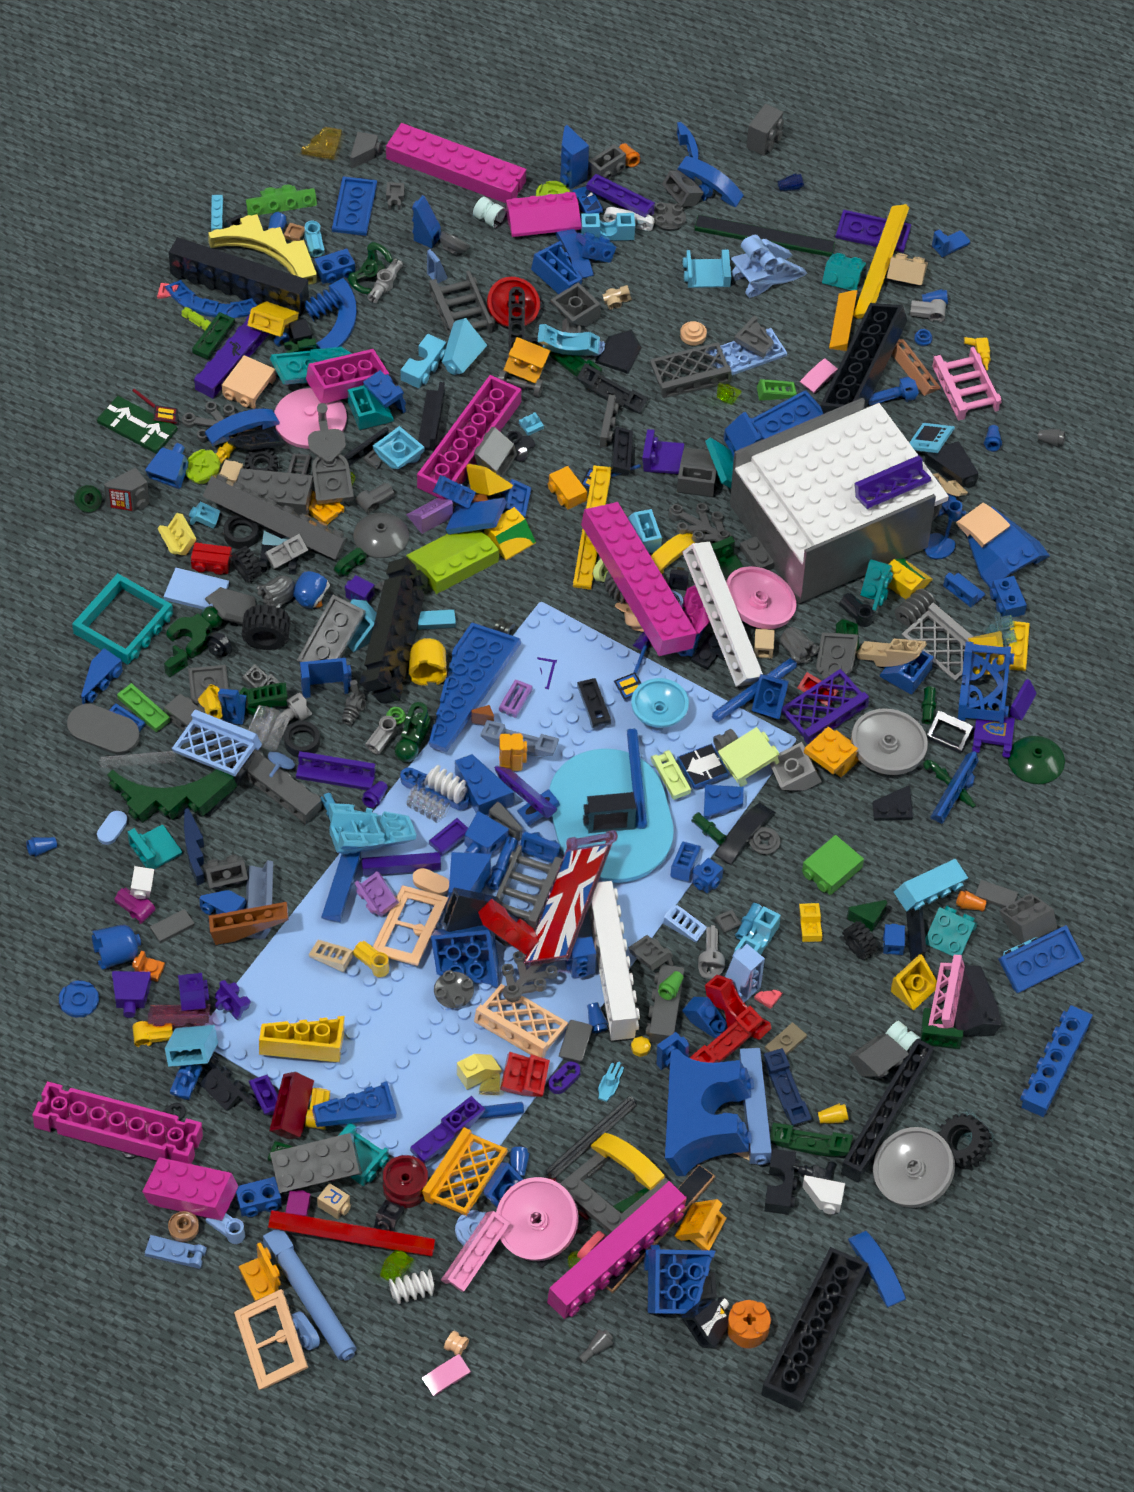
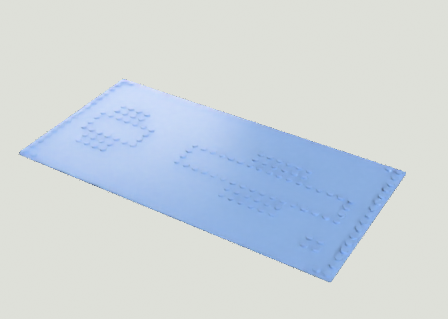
M540 602L514 633L513 636L521 639V645L478 708L490 705L494 714V722L505 724V728L535 737H540L541 734L559 738L553 756L527 755V763H523V769L521 771H513L539 794L550 788L551 781L558 769L569 759L580 753L594 749H617L629 753L627 730L637 729L640 758L654 769L662 782L673 822L674 833L668 856L650 874L629 882L612 883L613 888H617L618 900L616 901L621 909V917L619 918L620 922H623L624 934L622 935L623 939H626L627 942L626 956L630 958L631 968L637 958L630 953L628 947L645 935L653 938L663 924L665 914L673 904H678L692 884L693 874H691L689 881L675 879L670 876L672 863L682 841L701 846L694 868L698 864L701 865L707 858H711L719 847L715 841L709 836H705L702 830L691 822L692 817L697 812L704 816L705 786L693 789L677 761V756L711 743L717 751L713 743V737L718 734L723 735L729 729H732L737 737L740 738L757 727L760 732L764 731L769 738L768 743L770 746L774 745L779 753L792 747L796 742V738L740 707L721 721L716 722L712 718V713L727 703V700L643 656L637 672L641 683L654 678L669 679L678 683L686 691L689 699L688 711L685 717L677 724L664 728L646 725L635 716L631 706L632 698L624 701L614 683V680L634 672L640 654L557 609ZM537 657L557 660L549 690L545 689V687H547L553 662L537 660ZM592 678L597 680L611 719L610 725L605 726L602 724L594 729L591 728L588 714L577 687V682ZM515 679L532 686V691L516 718L512 717L513 714L507 715L505 711H499V706ZM519 685L517 686V688L515 689L513 695L511 696L510 700L508 701V703H507V705H506L507 707H509V705H510V703L512 702V700H513L515 694H516L517 691L519 690V688H520ZM524 688L522 694L520 695V697H519L518 701L516 702L515 706L513 707V709H515V707L517 706V704H518L519 700L521 699L522 695L524 694L526 688ZM597 714L596 718L602 717V715ZM470 718L447 753L431 748L428 742L408 768H414L428 775L433 768L440 765L439 772L445 768L447 770L446 776L452 772V779L456 777L455 760L473 754L498 777L494 767L499 766V746L483 739L481 732L485 725L474 724ZM667 750H670L691 788V794L674 800L656 767L651 762V756L656 754L658 756L662 755ZM770 764L746 778L747 784L743 786L742 808L730 810L722 815L718 813L710 816V819H708L709 822L716 824V828L726 836L773 774ZM730 772L728 777L707 784L740 787ZM399 778L372 813L382 815L386 811L409 816L417 835L416 840L404 844L361 851L360 863L341 923L321 918L341 857L340 853L290 915L289 920L282 925L236 983L240 989L239 998L247 996L250 999L251 1004L249 1008L243 1011L241 1018L237 1020L225 1009L217 1010L216 1008L203 1025H215L218 1044L214 1052L256 1077L268 1074L273 1086L278 1090L280 1089L283 1074L298 1072L313 1079V1088L331 1090L329 1100L335 1098L342 1099L347 1094L353 1092L356 1094L364 1091L365 1088L371 1086L374 1088L387 1081L397 1112L396 1118L352 1124L356 1126L358 1134L381 1150L386 1147L389 1149V1155L394 1158L400 1155L416 1157L410 1151V1147L437 1127L444 1116L470 1096L482 1106L523 1102L524 1113L536 1098L534 1096L519 1095L500 1090L507 1054L513 1052L529 1057L530 1054L474 1022L478 1006L480 1004L483 1005L498 987L473 982L474 993L466 1005L459 1008H448L440 1004L434 995V985L442 975H437L431 939L418 966L388 958L390 970L385 977L374 976L372 969L354 955L344 972L309 957V953L317 940L354 950L360 941H366L373 947L390 910L382 917L376 913L372 914L366 907V900L357 894L356 890L358 888L355 882L358 880L363 883L370 877L363 876L362 858L437 852L429 845V840L456 818L469 828L476 815L470 801L466 809L458 810L405 787ZM424 782L421 784L423 788H429L428 785H424ZM514 792V805L508 806L505 809L522 827V835L524 832H540L542 838L557 841L551 816L548 819L543 816L530 826H527L517 812L527 802ZM465 838L443 856L440 855L441 870L432 872L450 880L451 852L464 853L468 848L465 846ZM504 844L491 855V870L496 865ZM560 850L558 858L564 860V855ZM522 852L523 857H527L548 865L549 863H551L546 860ZM520 863L515 871L540 880L547 877L545 871ZM414 872L382 875L395 897H397L402 885L422 890L413 884ZM514 879L511 880L509 888L534 896L536 894L539 895L541 891L539 887ZM486 884L481 893L496 896L499 889L496 891L494 889L491 890ZM505 895L502 901L506 905L524 911H532L534 908L533 903ZM407 899L398 921L425 926L434 905ZM447 905L435 930L445 929L441 922L445 914ZM588 907L576 938L592 937L593 939ZM509 914L514 921H518L515 916ZM395 925L385 946L412 953L420 936L415 935L411 928ZM496 940L499 959V986L501 984L507 986L506 978L502 974V966L504 964L513 965L514 982H516L520 976L513 954L519 950L511 944L504 946ZM320 947L316 953L320 954L323 948ZM327 950L324 955L327 956L329 951ZM597 957L595 974L582 978L571 977L570 971H567L565 967L566 958L557 959L550 964L544 963L537 972L546 971L548 966L554 965L558 969V976L554 979H545L546 990L524 993L522 996L565 1020L568 1024L570 1020L589 1024L587 1005L598 1002L600 1009L604 1005ZM525 961L526 970L533 963L528 964V961ZM534 981L527 982L525 985L534 984ZM501 992L499 995L500 1000L506 999L503 996V992ZM522 1003L515 1004L516 1010L526 1009V1005ZM511 1004L501 1005L502 1011L513 1010ZM498 1006L488 1007L493 1012H499ZM539 1013L532 1014L533 1020L543 1019V1016ZM528 1014L518 1015L519 1021L529 1020ZM514 1015L504 1016L510 1022L515 1021ZM337 1016H345L340 1063L259 1055L261 1024L285 1021L297 1023L299 1020L307 1019V1022L319 1021V1018L327 1017L330 1020L337 1019ZM548 1023L550 1029H558L560 1027L556 1023ZM545 1024L535 1025L536 1031L546 1030ZM531 1025L521 1026L527 1032L532 1031ZM567 1028L546 1051L544 1058L550 1060L545 1084L563 1061V1058L559 1057V1052ZM548 1035L538 1036L544 1042L549 1040ZM473 1054L492 1055L502 1072L466 1090L457 1076V1062ZM310 1096V1100H309V1104H308V1107H309V1108H310V1103H311V1096ZM523 1114L478 1119L470 1130L473 1135L501 1146ZM341 1124L340 1126L345 1128L348 1124ZM476 1142L470 1148L471 1152L483 1149L482 1145ZM449 1149L440 1156L435 1155L425 1163L428 1178H431ZM496 1151L488 1152V1159H491ZM485 1154L473 1157L474 1163L486 1161ZM471 1158L462 1160L460 1163L461 1168L472 1165ZM484 1167L477 1168L478 1175L482 1172ZM474 1170L462 1173L464 1180L476 1176ZM461 1175L452 1176L449 1180L450 1184L462 1181ZM473 1183L466 1185L467 1190L471 1187ZM464 1186L452 1189L457 1195L466 1192Z

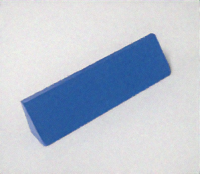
M973 751L964 757L930 817L931 819L941 824L945 821L979 762L976 752Z
M361 851L341 854L321 916L322 919L341 923L360 863Z

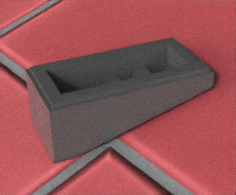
M293 453L287 473L294 474L293 472L307 475L311 455ZM296 459H301L298 461H305V463H295Z
M496 802L489 810V817L509 828V835L520 841L522 838V827L501 803Z

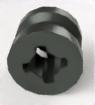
M500 618L493 630L512 635L515 630V624L512 622L508 623L504 618Z

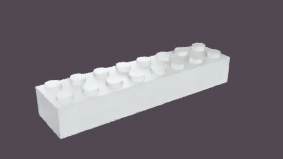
M612 881L596 883L588 905V912L612 1041L635 1038V1032L639 1030L638 1020H640L639 1009L635 1008V1002H637L635 990L632 991L633 975L629 973L630 958L626 956L627 942L626 939H623L622 935L624 934L623 922H620L619 918L621 917V909L616 901L618 900L617 888H613Z

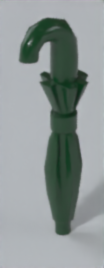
M925 760L923 762L926 770L931 768L936 773L935 778L943 780L949 785L952 778L949 777L946 768H941L932 760ZM963 788L958 799L968 806L975 808L974 801Z

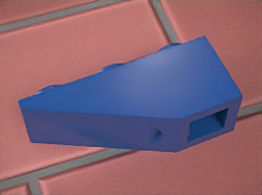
M422 195L418 201H415L412 207V222H414L412 233L414 234V241L432 249L440 239L441 226L425 196Z
M105 648L91 661L81 694L82 704H86V700L92 703L96 699L97 693L92 691L95 686L104 691L108 688L110 681L113 678H118L122 673L121 659Z

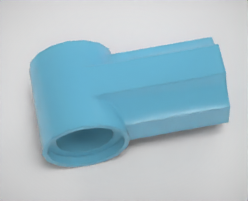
M308 221L305 224L304 238L307 242L309 255L318 257L325 253L320 233V224L316 221Z

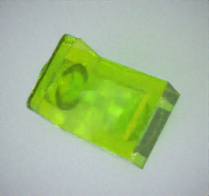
M395 1250L385 1259L380 1277L387 1281L391 1279L395 1284L396 1277L401 1279L402 1274L410 1268L414 1259L402 1251Z

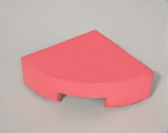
M160 284L157 299L171 296L165 289V286L169 284ZM178 285L172 286L173 292L178 289Z
M777 990L761 991L754 996V999L771 1009L782 996V992Z

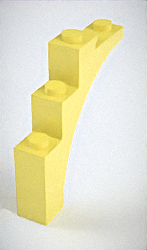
M257 214L240 218V225H232L229 228L208 232L210 248L221 246L252 248L275 258L291 274L308 279V285L316 283L317 274L304 240L293 241L287 244L281 227L263 231Z

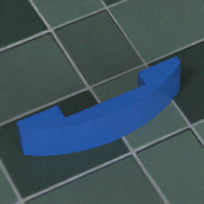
M677 122L679 145H687L689 157L698 159L697 144L693 135L683 123Z
M686 156L677 169L692 179L695 176L722 194L720 199L733 207H736L743 197L740 189L726 175L701 160Z
M575 229L555 232L558 241H561L565 252L568 253L571 264L575 265L582 279L594 276L589 259L580 255L583 245L576 240L577 232Z
M272 409L243 411L214 424L205 431V435L211 445L215 446L227 442L230 435L257 426L266 429L278 425L279 420Z
M864 1231L848 1238L857 1257L860 1256L862 1261L869 1263L867 1270L878 1287L877 1291L887 1308L906 1300L891 1265L870 1234Z

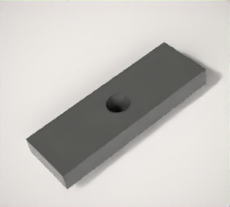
M609 395L601 430L600 447L604 448L607 447L608 442H612L613 432L610 430L615 428L616 417L613 416L618 413L619 408L615 395Z

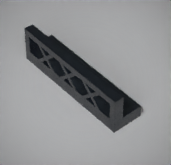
M439 382L438 391L427 390L418 438V442L425 447L426 451H435L445 397V382Z

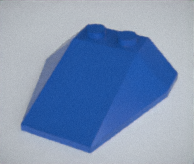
M994 507L991 508L999 513L1010 524V527L983 547L978 544L972 535L967 537L979 574L990 589L992 588L993 580L1006 578L1032 562L1037 564L1050 556L1037 539Z

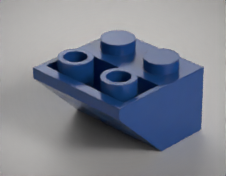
M746 412L738 416L724 431V441L731 450L733 457L735 451L762 440L760 432L754 428L753 419L749 418Z
M922 650L920 655L911 662L886 667L880 674V677L912 695L932 670L934 656Z

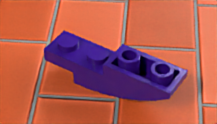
M470 1096L444 1116L437 1127L410 1147V1151L424 1164L435 1155L440 1156L452 1146L464 1127L470 1129L485 1112V1108Z

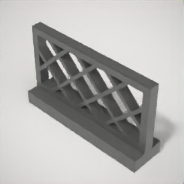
M719 342L650 360L663 398L732 382V371L726 362ZM714 349L718 352L715 357L707 354L710 350ZM695 354L701 356L698 361L690 357ZM704 358L712 360L709 366L701 363ZM675 359L684 360L681 366L673 363ZM687 362L695 365L692 370L684 367ZM716 362L723 365L721 368H713ZM663 363L666 364V367L662 370L657 368L656 364ZM670 366L678 369L675 375L667 372ZM698 367L706 369L705 372H695ZM681 371L689 374L686 377H679ZM664 375L672 378L670 381L662 382Z

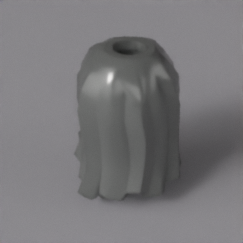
M282 575L264 585H257V594L262 596L266 605L280 608L295 597V583L290 577Z
M790 627L781 635L780 642L783 648L790 653L791 659L798 664L808 663L811 656L816 655L819 647L809 640L798 628Z

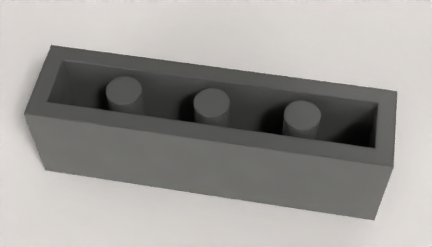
M661 964L660 971L655 972L654 983H657V989L653 988L651 1000L655 1002L654 1006L650 1005L648 1016L652 1018V1021L647 1023L646 1035H649V1042L660 1043L675 1033L682 983L676 997L671 1000L663 999L659 995L658 990L659 985L674 971H678L684 976L683 967Z

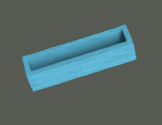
M212 195L211 232L216 229H222L223 195Z

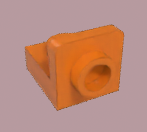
M141 951L139 956L134 958L132 967L135 969V972H151V980L158 982L165 963L147 958L145 952Z

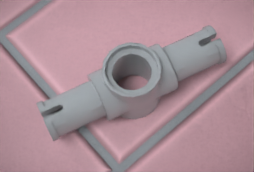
M393 259L387 269H382L377 273V281L374 283V288L367 296L369 301L377 303L383 293L393 288L396 274L403 266L400 260Z

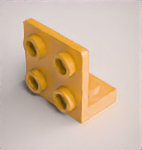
M261 1242L257 1243L258 1258L239 1266V1270L255 1302L278 1291V1286L281 1285L278 1278L280 1276L279 1270L276 1265L271 1264L270 1252L267 1247L263 1248Z

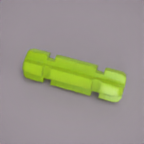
M185 307L182 310L183 317L189 318V321L199 327L202 326L203 330H206L211 324V321L205 320L203 316L195 311L192 312V309L189 307Z

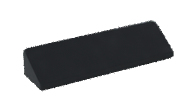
M383 428L344 455L349 466L372 451L373 445L389 434V428Z
M923 907L916 911L913 908L906 912L910 961H913L919 954L924 959L926 956Z

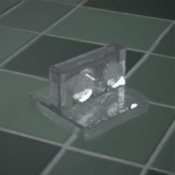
M259 705L248 731L258 735L262 744L261 747L276 752L290 717L274 708Z

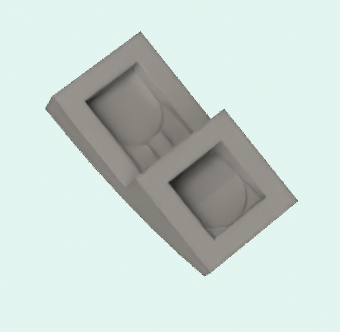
M300 534L265 552L273 569L305 553L308 549Z

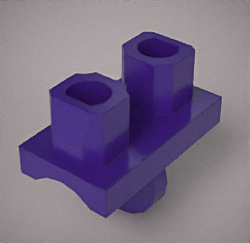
M223 980L219 983L220 988L215 994L217 999L215 1007L217 1010L225 1009L227 1012H230L236 1020L240 1019L243 1011L249 1008L251 1001L247 996L239 998L240 989L235 982L228 984Z

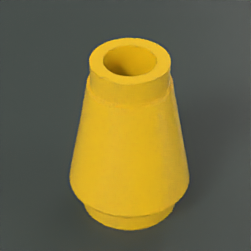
M839 1103L818 1112L820 1124L844 1123V1121L849 1120L845 1104L840 1105Z

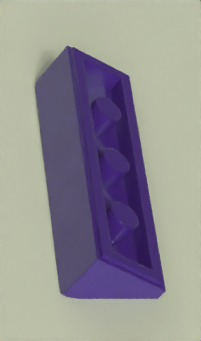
M501 766L494 767L499 779L545 818L548 819L557 811L554 805L511 769Z
M440 852L362 858L363 876L373 875L377 871L383 875L410 873L420 868L430 871L441 870Z

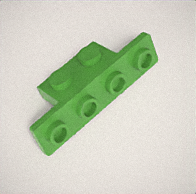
M283 185L282 188L277 189L269 187L264 189V191H260L261 197L246 199L247 214L251 216L317 205L314 188L297 191L295 186Z

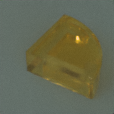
M500 1074L491 1075L482 1082L479 1094L499 1095Z

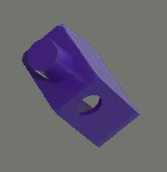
M112 971L116 1008H124L123 1016L133 1018L135 1017L136 1008H145L151 986V972Z

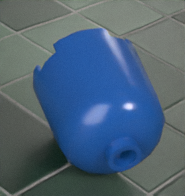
M118 925L92 931L94 952H99L101 960L98 961L101 970L130 962L137 956L138 946H141L139 934L135 935L129 926Z

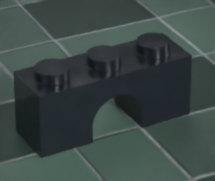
M772 1149L769 1175L779 1177L783 1183L778 1186H767L764 1212L789 1215L790 1208L794 1209L795 1196H791L792 1190H796L797 1178L793 1177L794 1172H798V1170L791 1166L799 1167V1160H796V1152Z

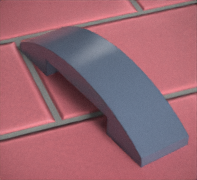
M490 720L486 721L481 732L483 739L499 746L501 734H522L523 741H527L526 754L531 756H553L559 742V738L541 734L540 737H535L505 728V724Z

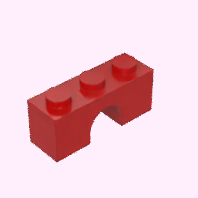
M493 899L478 912L485 927L525 955L539 942L533 927L521 919L517 922L514 921L507 913L506 908Z

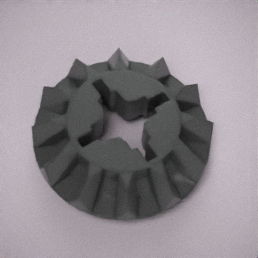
M761 827L751 838L749 845L759 855L766 854L768 856L772 852L775 853L779 848L780 837L773 829ZM761 839H769L768 845H766L765 843L761 844Z

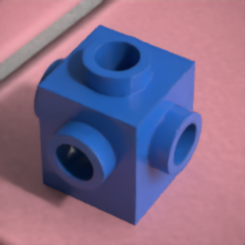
M707 858L701 865L698 864L694 868L692 883L697 889L703 890L708 894L712 889H716L719 886L723 876V868L710 858Z

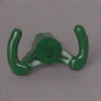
M376 242L368 244V257L359 271L351 272L348 276L350 285L356 291L366 295L370 294L372 290L359 285L357 280L367 276L377 277V273L385 269L382 261L378 260L376 250L384 255L388 263L393 261L390 252Z

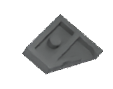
M753 316L734 337L736 343L762 358L774 347L773 340L767 335L764 327L759 325L756 316Z

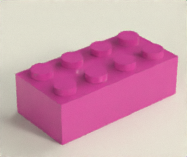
M374 349L311 363L308 365L306 381L320 403H328L348 398V389L363 386V381L379 370L385 375H389V372Z
M159 1157L142 1192L149 1204L180 1212L187 1211L194 1215L222 1221L238 1189V1184L232 1173Z

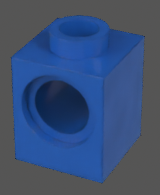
M885 924L883 954L903 955L905 926Z

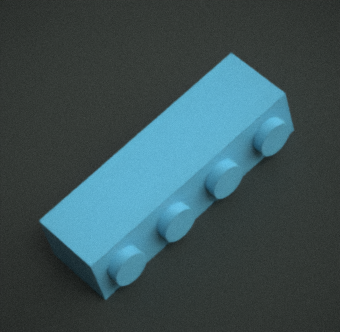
M953 859L904 882L894 891V894L906 912L913 908L916 911L923 907L926 902L931 904L936 901L938 896L943 898L950 894L951 890L954 892L958 891L964 886L963 882L968 877L957 860Z

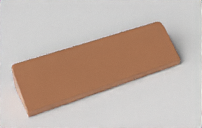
M899 339L892 355L907 375L916 381V385L921 393L926 396L941 389L904 339ZM902 343L906 349L903 350L899 344ZM909 354H911L912 357L915 359L914 362H912L908 357ZM919 366L925 372L923 375L917 369ZM930 378L935 386H931L927 380Z

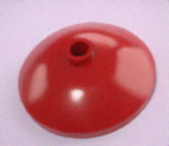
M505 277L498 280L491 287L487 296V306L491 316L501 325L509 327V291L513 287H520L525 292V326L529 325L536 318L540 309V299L536 289L528 281L519 277ZM515 296V304H519V296ZM514 312L512 315L518 317L521 313Z

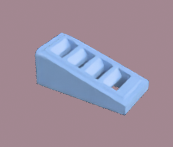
M676 904L671 906L663 919L664 925L696 943L707 928ZM688 923H691L690 927L686 929L685 927ZM695 927H698L695 934L691 933Z

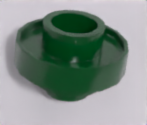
M83 485L74 494V503L83 512L95 511L101 504V493L92 485Z

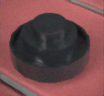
M211 632L206 637L208 650L211 654L226 657L232 651L230 640L224 634Z

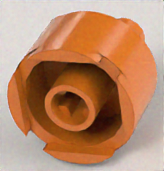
M745 1300L733 1305L729 1313L727 1332L730 1339L738 1346L755 1348L761 1345L768 1337L771 1318L765 1304L753 1300Z

